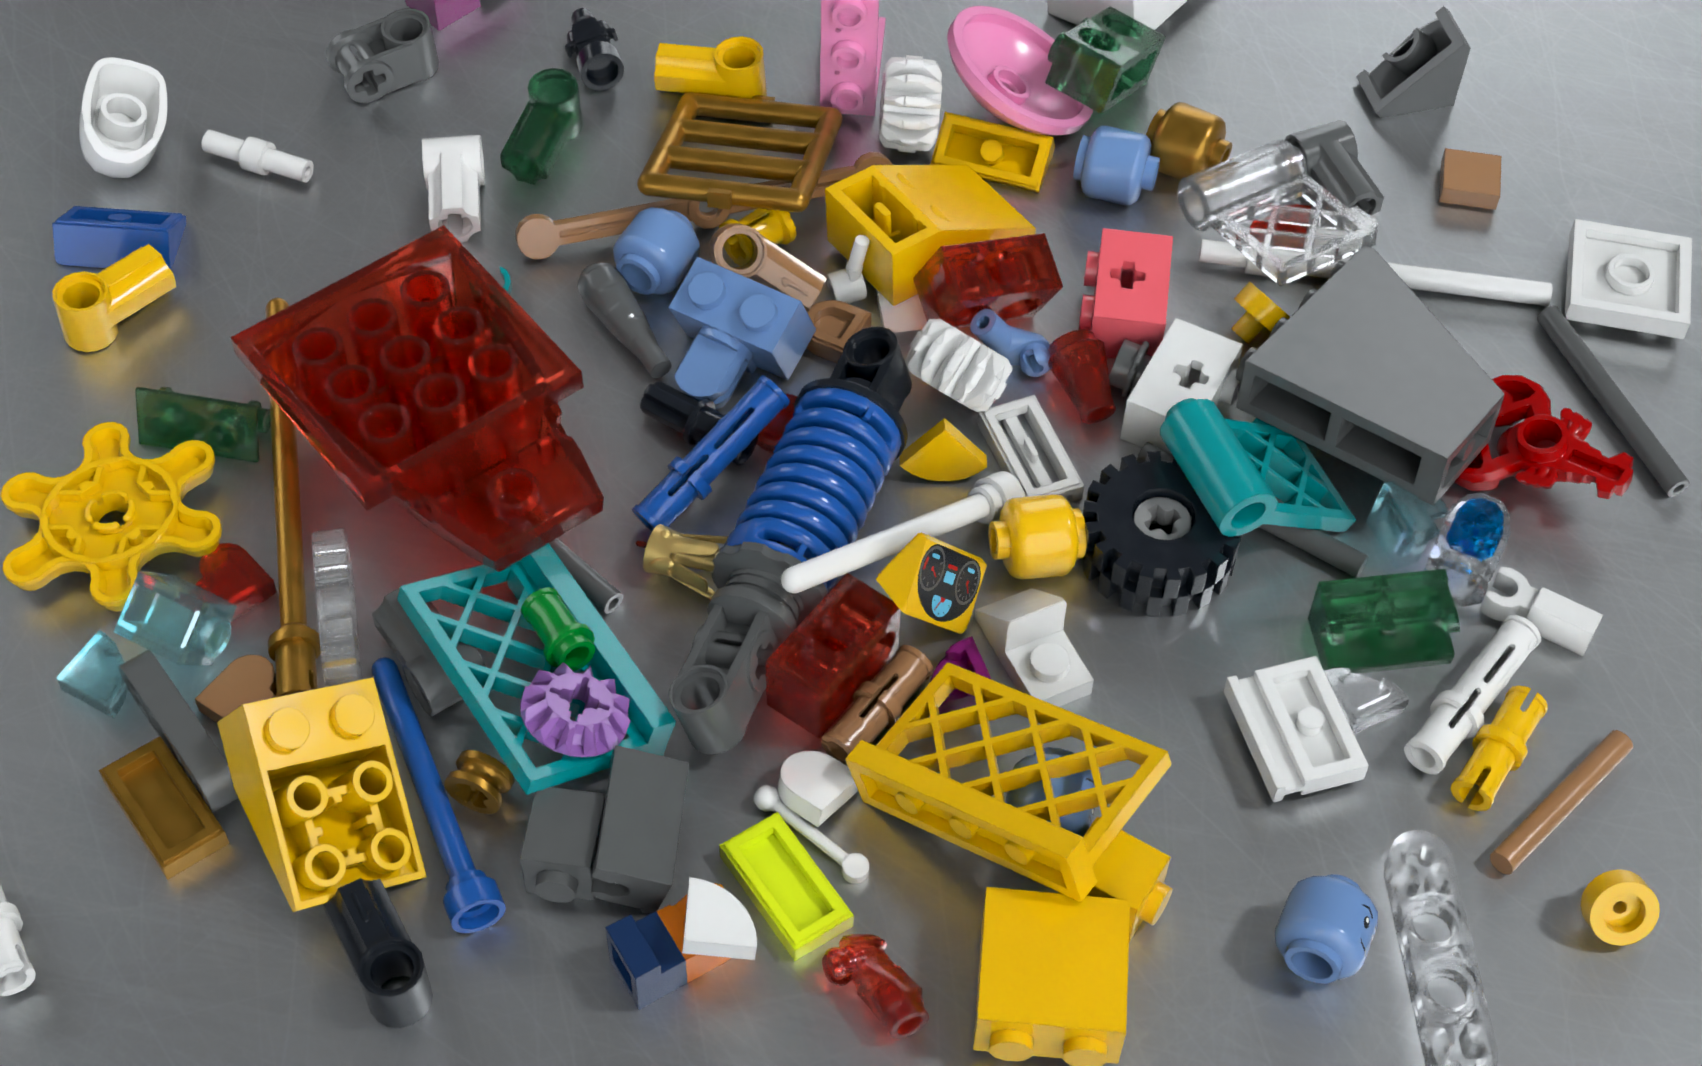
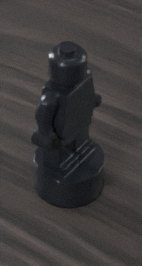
M579 8L572 14L573 25L572 30L567 34L565 50L569 58L573 57V53L578 55L576 59L577 68L583 83L588 88L593 90L610 89L622 79L624 74V66L619 52L615 46L610 44L611 39L618 41L614 28H610L605 21H597L590 10Z

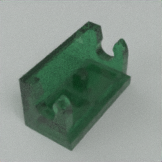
M1446 569L1318 582L1308 621L1326 677L1451 664L1455 652L1449 633L1460 632V623L1448 586L1449 578Z

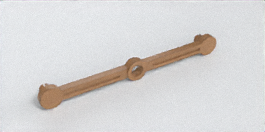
M868 152L861 155L853 166L822 171L811 199L825 196V188L872 165L893 164L885 155L879 152ZM771 180L755 184L790 188L792 182ZM668 199L554 221L543 214H531L524 217L518 223L515 230V239L520 251L526 257L544 259L550 257L560 245L622 234L640 211L650 207L677 211L683 214L689 221H693L697 226L704 229H713L720 226L721 223L727 220L729 214L757 208L732 205L731 210L714 208L710 212H702L699 210V201Z

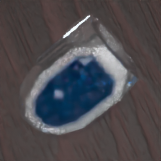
M1480 492L1467 494L1452 504L1420 579L1434 596L1461 607L1482 603L1511 535L1510 514L1503 501Z

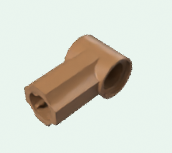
M729 223L720 227L713 234L709 243V256L712 263L800 300L806 311L810 310L827 279L818 271L762 236L756 229L744 224ZM735 234L746 235L753 245L751 259L746 265L741 267H730L722 256V248L725 241Z

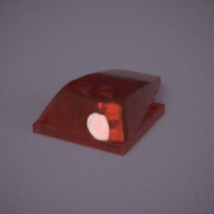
M444 225L230 337L237 357L366 511L387 499H391L432 532L469 557L498 572L603 511L604 496L581 449L571 436H567L561 425L562 411L558 402L584 388L582 371Z

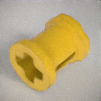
M757 208L738 221L730 218L719 226L720 228L729 223L744 224L756 229L762 236L773 243L780 245L791 243L797 235L796 226L790 213L779 210ZM744 234L730 236L723 245L729 257L739 267L746 265L752 257L753 245Z

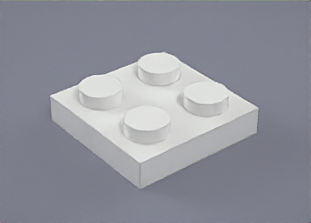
M1575 219L1569 234L1565 318L1572 321L1684 339L1691 323L1692 238Z

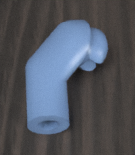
M983 309L973 317L970 324L972 333L987 347L1007 358L1011 365L1020 366L1022 372L1027 376H1042L1052 367V347L1042 335L1009 326L991 309Z

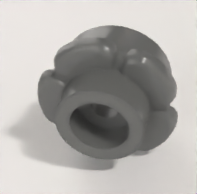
M1125 339L1118 352L1107 384L1122 389L1123 397H1127L1131 388L1136 386L1153 357L1147 354L1149 349V342L1147 341L1140 345Z

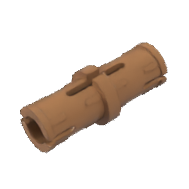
M910 645L900 646L895 656L872 682H863L856 689L852 696L854 703L831 730L826 732L821 738L823 739L821 744L828 755L848 766L845 758L861 740L872 744L884 729H890L903 714L902 707L923 682L928 680L933 674V665L925 654Z

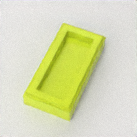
M778 812L719 845L720 858L794 961L853 927V913Z

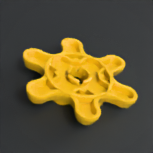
M104 422L95 425L84 435L82 441L84 459L81 465L71 473L53 478L34 472H25L10 478L3 485L0 492L3 504L7 509L22 518L38 520L40 525L33 539L15 548L6 556L3 561L2 570L7 580L22 590L33 591L44 587L51 580L62 574L73 571L85 572L91 575L90 591L96 602L111 611H123L130 608L138 599L141 583L138 574L147 562L158 555L171 552L183 553L193 557H203L213 553L218 548L222 534L221 522L218 517L208 511L190 509L181 502L189 491L211 477L215 464L213 449L204 441L191 440L178 444L161 457L142 459L130 452L131 438L126 427L116 422ZM111 511L126 512L123 516L125 523L121 526L116 521L112 523H99L100 519Z

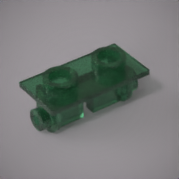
M164 386L159 390L143 387L135 389L139 444L173 449L185 441L198 440L209 444L215 456L258 462L260 460L259 432L267 433L269 431L271 418L270 409L262 408L259 401L251 400L246 404L173 392L172 388Z

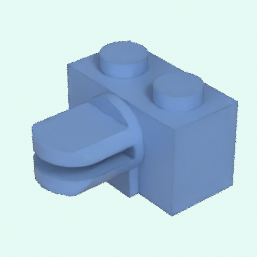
M698 256L668 307L686 335L694 339L675 372V380L684 394L699 402L703 399H709L714 402L715 409H721L726 405L745 371L753 374L758 367L785 380H789L816 332V328L800 300Z

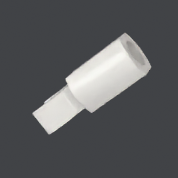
M1500 567L1492 587L1507 593L1510 597H1504L1488 590L1480 607V610L1486 616L1498 621H1504L1510 615L1524 617L1538 628L1542 638L1582 657L1603 617V614L1542 587L1541 590L1531 587L1527 578L1520 572L1507 567Z

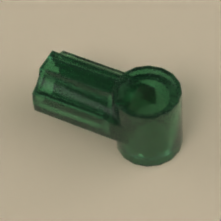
M545 69L536 73L529 80L527 87L529 101L500 154L502 168L512 173L517 181L535 185L537 181L547 179L565 143L576 138L582 130L583 120L577 79L570 72L563 69Z

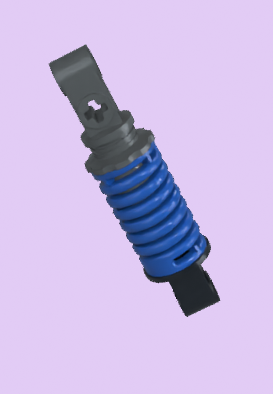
M869 327L856 332L845 343L843 353L830 378L812 381L801 389L794 403L793 416L786 424L782 438L777 442L773 455L768 459L764 472L756 483L754 492L747 500L744 511L739 515L735 529L730 533L726 543L719 549L713 559L714 569L711 576L718 590L714 593L708 605V618L697 631L691 651L678 676L672 682L668 694L670 704L692 746L699 752L705 754L723 753L736 746L742 740L750 718L764 690L773 680L780 656L791 648L797 636L798 627L818 624L827 611L825 605L829 599L830 592L828 590L835 586L838 577L799 593H789L781 584L783 572L789 567L857 540L858 531L865 524L867 513L871 511L874 505L876 494L880 492L885 476L888 475L894 461L899 458L906 446L908 432L899 411L912 389V380L897 337L888 328Z

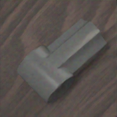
M1338 120L1286 136L1283 143V155L1290 176L1299 184L1309 182L1338 224L1347 226V218L1350 216L1374 215L1381 210L1384 196L1358 161L1356 139L1346 122Z
M398 588L384 596L382 604L372 613L374 624L401 662L405 678L415 698L424 711L432 717L463 699L398 602L397 597L400 589ZM432 602L426 603L431 612L441 615ZM462 642L459 643L457 650L464 660L486 667L476 647Z

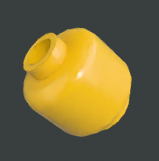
M1051 494L1008 499L1001 509L999 521H993L989 524L988 540L991 556L994 560L1002 559L1005 568L1013 578L1024 580L1067 575L1075 566L1076 559L1083 558L1086 553L1087 537L1083 514L1079 508H1072L1068 500L1062 495Z

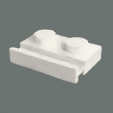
M1317 656L1256 670L1254 676L1239 680L1237 675L1227 677L1223 692L1273 802L1283 800L1286 794L1300 791V794L1304 795L1365 778L1369 765Z

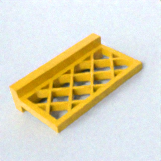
M949 662L945 664L876 746L861 740L845 758L864 803L1081 903L1098 882L1093 865L1172 765L1168 751ZM954 689L975 696L976 705L939 714L940 705ZM1015 714L1029 719V728L992 737L989 721ZM980 724L983 740L946 750L944 733ZM934 736L935 753L909 760L899 756L908 743ZM1071 736L1085 743V751L1046 761L1043 745L1045 743ZM1035 746L1038 763L999 773L996 756ZM987 759L990 776L965 783L951 779V768ZM1125 760L1141 765L1132 778L1103 785L1099 767ZM1091 770L1094 788L1055 798L1051 778H1060ZM1042 780L1046 800L1018 808L1005 803L1004 792L1026 787L1031 783ZM1100 806L1102 816L1085 837L1061 827L1059 817Z

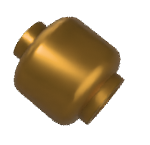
M1184 102L1175 103L1167 111L1160 109L1153 117L1146 133L1151 142L1150 156L1160 158L1158 171L1188 184L1197 185L1202 183L1211 172L1219 175L1223 171L1232 150V143L1225 140L1226 125L1224 120L1217 115Z

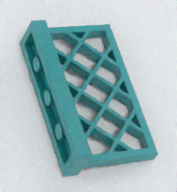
M543 535L520 540L517 554L514 557L402 585L397 597L401 607L526 795L611 767L609 765L613 752L611 750L605 754L593 757H570L563 754L561 760L535 767L522 748L525 739L541 743L527 730L522 717L497 709L489 698L491 691L494 690L521 699L525 686L531 684V682L499 672L505 657L550 673L557 669V667L551 666L546 661L543 653L544 650L512 640L517 626L535 632L532 625L521 614V607L525 599L539 589L546 587L555 588L577 622L586 624L594 633L595 640L593 645L595 646V653L593 658L584 667L573 672L582 673L591 666L594 678L599 681L615 679L616 694L630 699L628 718L631 721L624 739L618 746L663 756L676 724L672 714ZM507 581V585L517 598L518 604L514 605L482 594L481 591L484 587ZM441 599L464 607V611L460 620L457 621L431 612L426 603ZM476 611L510 623L505 636L503 637L468 625L472 612ZM462 642L497 654L492 668L490 669L464 660L457 650L459 643ZM572 699L569 711L572 712L571 717L577 720L578 714L583 713L584 702Z

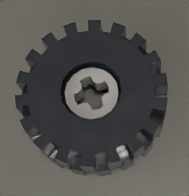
M1147 451L1145 462L1138 463L1135 455L1131 454L1121 458L1119 471L1112 464H1109L1101 471L1099 482L1092 481L1087 491V498L1084 500L1082 513L1085 520L1087 548L1085 556L1079 560L1085 559L1083 572L1089 581L1100 577L1097 591L1106 599L1114 592H1117L1121 595L1119 607L1131 612L1135 603L1138 602L1147 605L1146 615L1159 617L1162 606H1171L1173 616L1187 614L1189 601L1192 600L1200 609L1210 603L1213 591L1220 595L1227 587L1229 576H1232L1242 535L1228 537L1221 534L1174 457L1173 462L1161 461V451ZM1157 521L1161 526L1170 527L1173 525L1172 534L1166 535L1161 529L1150 531V523L1155 524Z

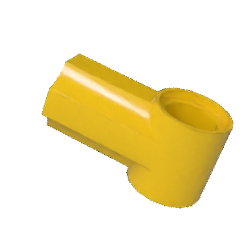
M744 36L731 37L722 41L716 48L659 43L655 56L654 82L656 90L678 93L693 92L752 99L755 95L767 96L763 48L753 38Z
M150 244L138 248L97 274L83 271L64 276L55 284L52 290L53 301L64 340L73 349L83 352L99 351L108 347L118 335L119 322L174 289L176 281L162 254Z

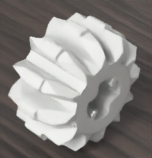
M905 55V57H891L885 64L879 115V139L884 148L898 149V152L915 153V150L929 151L935 144L942 93V72L936 60L923 59V56Z
M942 319L928 320L922 331H918L909 346L911 349L905 359L907 369L911 374L976 412H988L995 399L999 400L1008 385L1005 382L1013 370L1007 358Z

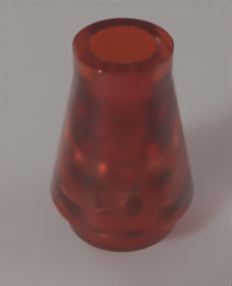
M1086 329L1074 330L1055 339L1049 346L1051 357L1048 360V367L1078 410L1082 422L1093 424L1112 416L1116 411V406L1111 394L1105 344L1101 340L1096 339L1092 331Z

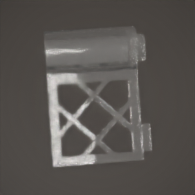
M1276 139L1182 178L1178 184V201L1181 211L1189 224L1198 231H1207L1213 228L1279 286H1283L1354 255L1364 245L1369 247L1376 245L1379 223L1358 206L1349 209L1307 175L1306 161L1302 152L1283 139ZM1302 196L1315 208L1282 206V204ZM1244 220L1269 222L1267 229L1242 227L1238 224ZM1277 223L1309 226V234L1276 231ZM1318 228L1344 230L1348 235L1338 238L1317 235ZM1271 248L1303 251L1304 254L1283 262L1271 252Z

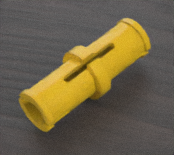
M1517 685L1508 689L1505 699L1491 724L1483 725L1472 741L1474 752L1459 776L1454 779L1450 788L1452 795L1462 804L1474 784L1479 786L1468 808L1476 811H1487L1490 809L1509 771L1517 770L1528 753L1526 742L1548 710L1546 700L1538 692L1525 712L1520 709L1531 688Z

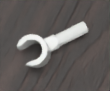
M865 235L856 236L846 268L826 274L827 287L830 291L833 290L835 300L849 304L867 297L862 270L870 241Z

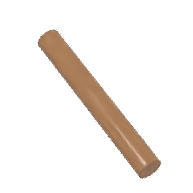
M1619 730L1611 731L1490 854L1492 865L1503 874H1512L1633 749L1631 739Z

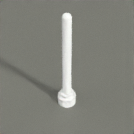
M999 471L983 477L975 482L967 498L787 568L781 576V584L787 592L799 593L900 552L918 533L922 532L936 538L975 521L989 525L990 522L999 521L1001 509L1008 499L1025 497L1024 490L1017 478L1006 471Z

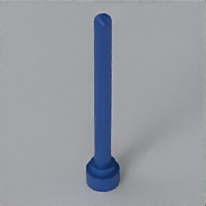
M379 658L373 663L371 673L449 877L445 887L447 893L443 898V905L454 931L465 934L487 929L497 923L505 914L506 906L496 881L486 877L483 871L475 868L397 664L390 658Z

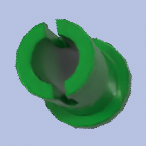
M546 587L533 592L525 599L521 607V614L532 625L544 644L543 653L546 661L551 666L557 668L563 662L572 671L579 670L588 664L595 653V646L593 645L595 640L594 633L586 624L577 622L563 603L558 591L555 588Z

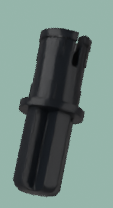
M661 381L648 385L640 403V409L644 414L682 433L683 440L689 445H695L696 442H700L716 423L725 416V414L715 410L713 401L703 399L699 402ZM759 434L732 461L733 463L743 465L750 458L757 445Z

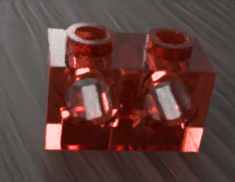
M1045 233L940 246L913 277L927 322L929 319H942L955 328L970 326L973 317L983 309H991L1004 321L1034 317L1063 288Z
M847 573L766 660L767 705L820 739L853 702L852 696L856 689L863 682H870L898 650L901 610L893 600Z

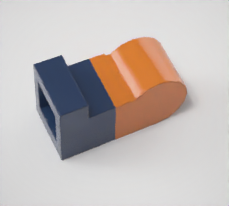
M714 883V884H716V885H718V886L724 888L723 885L718 884V883ZM687 895L675 905L671 906L669 904L636 922L630 914L605 927L610 961L638 1010L643 1009L731 959L728 957L682 953Z

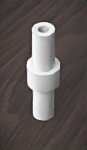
M208 130L202 139L203 151L237 161L242 169L265 176L272 172L304 183L308 182L313 174L314 165L311 160L278 151L272 142L252 136L243 140L214 130Z

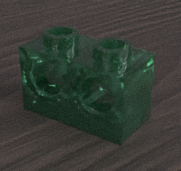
M1110 6L1091 18L1086 17L1075 28L1068 32L1063 31L1057 36L1048 54V61L1052 63L1045 83L1103 114L1147 84L1166 36Z

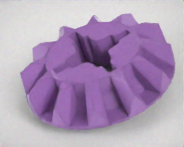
M563 662L553 673L538 670L532 683L529 686H525L520 702L521 717L531 735L549 749L568 756L593 757L613 750L624 739L631 721L628 718L630 699L616 694L615 679L599 681L594 678L591 666L582 673H574ZM572 699H578L585 703L583 713L578 714L576 721L570 720L572 712L569 711Z

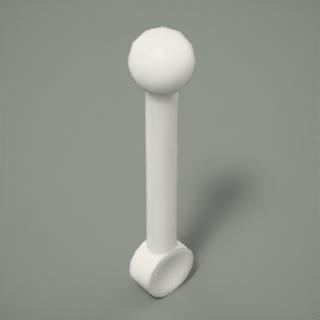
M763 785L757 789L754 794V802L758 809L764 812H778L785 822L842 866L841 873L847 882L858 884L866 880L869 873V861L864 855L860 853L848 854L804 818L786 807L780 800L776 787Z

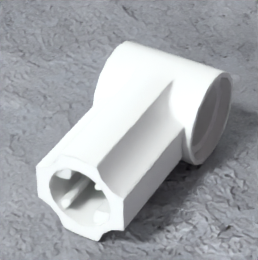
M481 136L423 138L422 160L426 189L429 190L428 220L431 234L444 238L447 243L468 242L470 236L481 231L480 187L485 186Z

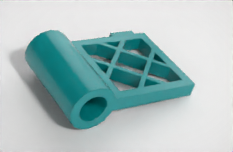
M1185 399L1176 403L1166 413L1165 421L1160 428V436L1222 535L1228 537L1240 536L1251 532L1262 524L1346 532L1356 521V518L1304 441L1258 418H1255L1252 423L1224 419L1215 403L1208 399ZM1276 497L1284 503H1278Z

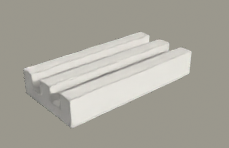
M1035 395L991 407L988 412H978L977 425L1001 471L1009 472L1017 478L1024 490L1025 497L1055 494L1062 495L1063 497L1068 496L1071 502L1083 499L1084 484ZM1023 414L1059 481L1052 483L1038 457L1034 444L1027 437L1017 418L1018 415ZM998 421L1003 423L1037 488H1033Z

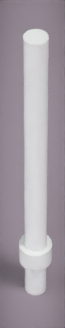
M1202 239L1199 251V262L1243 267L1244 274L1268 276L1269 271L1328 278L1339 261L1347 262L1350 259L1349 257L1273 248V242L1249 239L1247 244ZM1387 262L1410 289L1549 306L1552 297V283Z

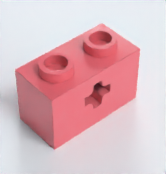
M1102 229L1099 252L1088 251L1084 276V286L1095 287L1094 296L1083 294L1079 330L1090 331L1088 355L1116 359L1125 339L1140 345L1144 341L1149 342L1147 354L1154 355L1163 340L1166 326L1173 236Z

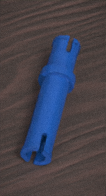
M762 375L757 383L683 459L676 456L667 466L670 470L668 475L638 505L636 504L632 508L635 516L650 531H653L659 524L669 527L696 498L704 500L712 492L710 484L748 447L751 441L783 408L790 404L787 395L772 380Z

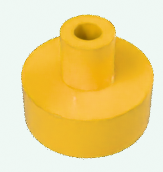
M1249 281L1234 298L1246 312L1231 329L1249 344L1264 326L1271 332L1281 318L1289 319L1290 316Z
M1610 870L1598 875L1587 885L1581 897L1580 907L1585 921L1598 938L1611 945L1624 946L1642 940L1654 929L1659 918L1660 907L1656 895L1639 875L1628 870Z

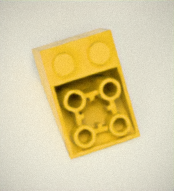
M872 165L825 188L827 240L849 261L856 236L865 235L868 237L870 242L863 262L862 275L893 306L1036 233V228L968 165Z
M374 677L242 704L217 722L234 790L292 912L324 905L334 897L338 888L360 878L370 881L381 879L384 887L389 888L427 877Z

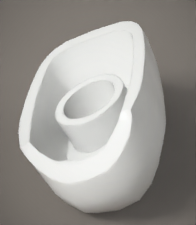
M106 57L98 60L93 65L84 89L79 119L81 149L85 160L94 171L111 178H130L140 173L148 165L163 134L167 121L166 82L159 71L151 66L131 60Z

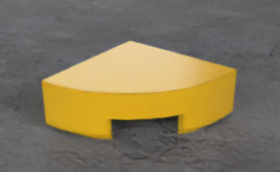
M944 418L903 450L899 456V465L907 472L923 479L956 481L973 476L987 468V456Z

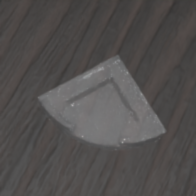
M1335 668L1324 671L1354 734L1398 715L1407 708L1410 698L1396 684L1385 678H1382L1380 682L1368 676L1353 674L1349 668Z

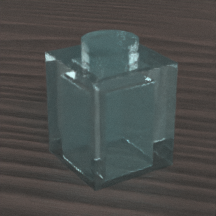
M139 571L113 632L178 665L212 666L215 658L225 649L229 642L232 630L230 622L237 605L174 574Z

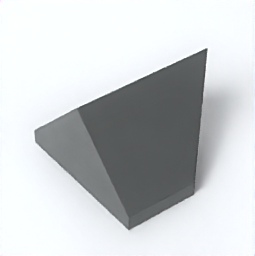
M1443 6L1435 13L1436 19L1419 29H1414L1390 54L1384 53L1382 55L1384 60L1370 73L1364 69L1356 76L1371 106L1379 117L1385 118L1454 106L1471 47L1446 7Z

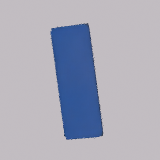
M73 206L52 223L55 260L60 265L107 268L138 248L150 244L162 254L165 263L171 269L187 224L186 216L182 215V213Z

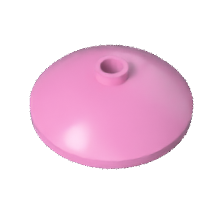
M990 6L966 8L951 23L948 29L947 40L955 70L976 101L993 116L1025 131L1047 136L1073 134L1079 131L1089 120L1094 109V98L1084 73L1069 53L1043 30L1018 15Z

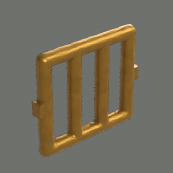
M693 92L685 93L680 98L640 174L637 187L642 194L647 196L707 202V207L731 210L732 205L796 213L802 212L808 207L842 124V114L833 107L777 102L775 97L755 95L752 99ZM696 116L815 128L814 133L701 121L695 120ZM683 142L801 154L804 156L802 160L681 146ZM669 169L786 181L792 182L790 188L670 175L667 173Z

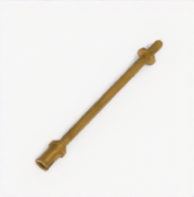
M277 297L271 299L266 305V330L259 332L253 338V357L259 363L268 366L280 628L269 636L268 654L275 661L277 689L275 697L318 689L316 659L322 652V640L316 630L307 626L293 365L300 363L306 356V338L300 332L291 328L289 305L284 299Z

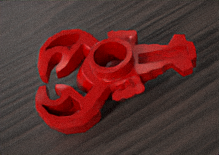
M1501 375L1492 379L1505 394L1494 428L1512 427L1504 431L1498 439L1496 449L1499 457L1492 459L1489 445L1487 444L1455 480V484L1470 491L1493 490L1498 487L1499 481L1515 475V478L1526 486L1530 485L1534 488L1542 487L1544 489H1551L1555 482H1572L1577 484H1590L1594 482L1596 483L1597 497L1610 499L1613 493L1622 497L1632 481L1634 471L1631 468L1633 466V457L1626 452H1622L1608 458L1602 455L1600 450L1590 446L1585 439L1591 431L1592 422L1584 419L1581 414L1572 412L1571 408H1563L1560 412V419L1552 416L1551 400L1540 384L1522 375Z

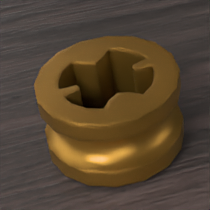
M476 750L462 751L456 760L458 770L451 771L444 781L446 791L458 803L471 810L484 814L497 813L503 803L501 794L507 793L515 782L513 774L501 761L486 753Z

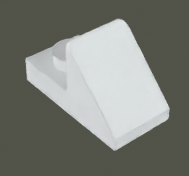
M1031 588L976 609L974 612L975 620L1018 691L1058 707L1092 693L1094 679L1063 631L1067 607L1064 598Z

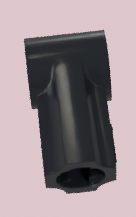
M360 878L338 888L334 897L324 904V910L364 991L371 1014L379 1023L387 1027L403 1028L414 1025L426 1015L431 1007L433 998L422 952L412 943L381 879L370 881ZM408 976L411 978L401 988L394 990L381 988L386 981L393 977Z

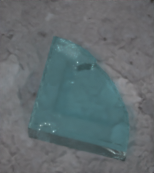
M101 630L91 638L56 677L62 691L112 718L120 711L128 693V688L118 670V666L125 663L116 643Z

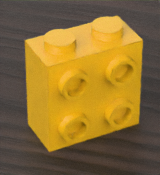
M986 887L981 927L973 1050L987 1051L995 1058L1005 1061H1023L1032 1056L1062 1058L1064 1062L1071 1066H1103L1105 1063L1118 1064L1126 1036L1130 900L1086 896L1081 903L1061 893Z

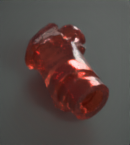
M850 934L843 936L839 941V947L829 948L822 958L823 970L828 981L835 986H844L853 981L858 990L857 995L886 1027L893 1039L907 1038L921 1030L929 1020V1014L924 1007L922 988L900 966L895 965L890 960V957L885 953L887 942L873 934Z

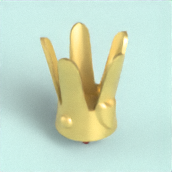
M659 524L652 531L648 542L638 540L636 541V546L645 549L643 557L645 572L672 577L711 600L715 592L708 587L706 579L687 567L712 572L714 569L713 559L719 551V546L716 543L725 544L729 536L683 534Z

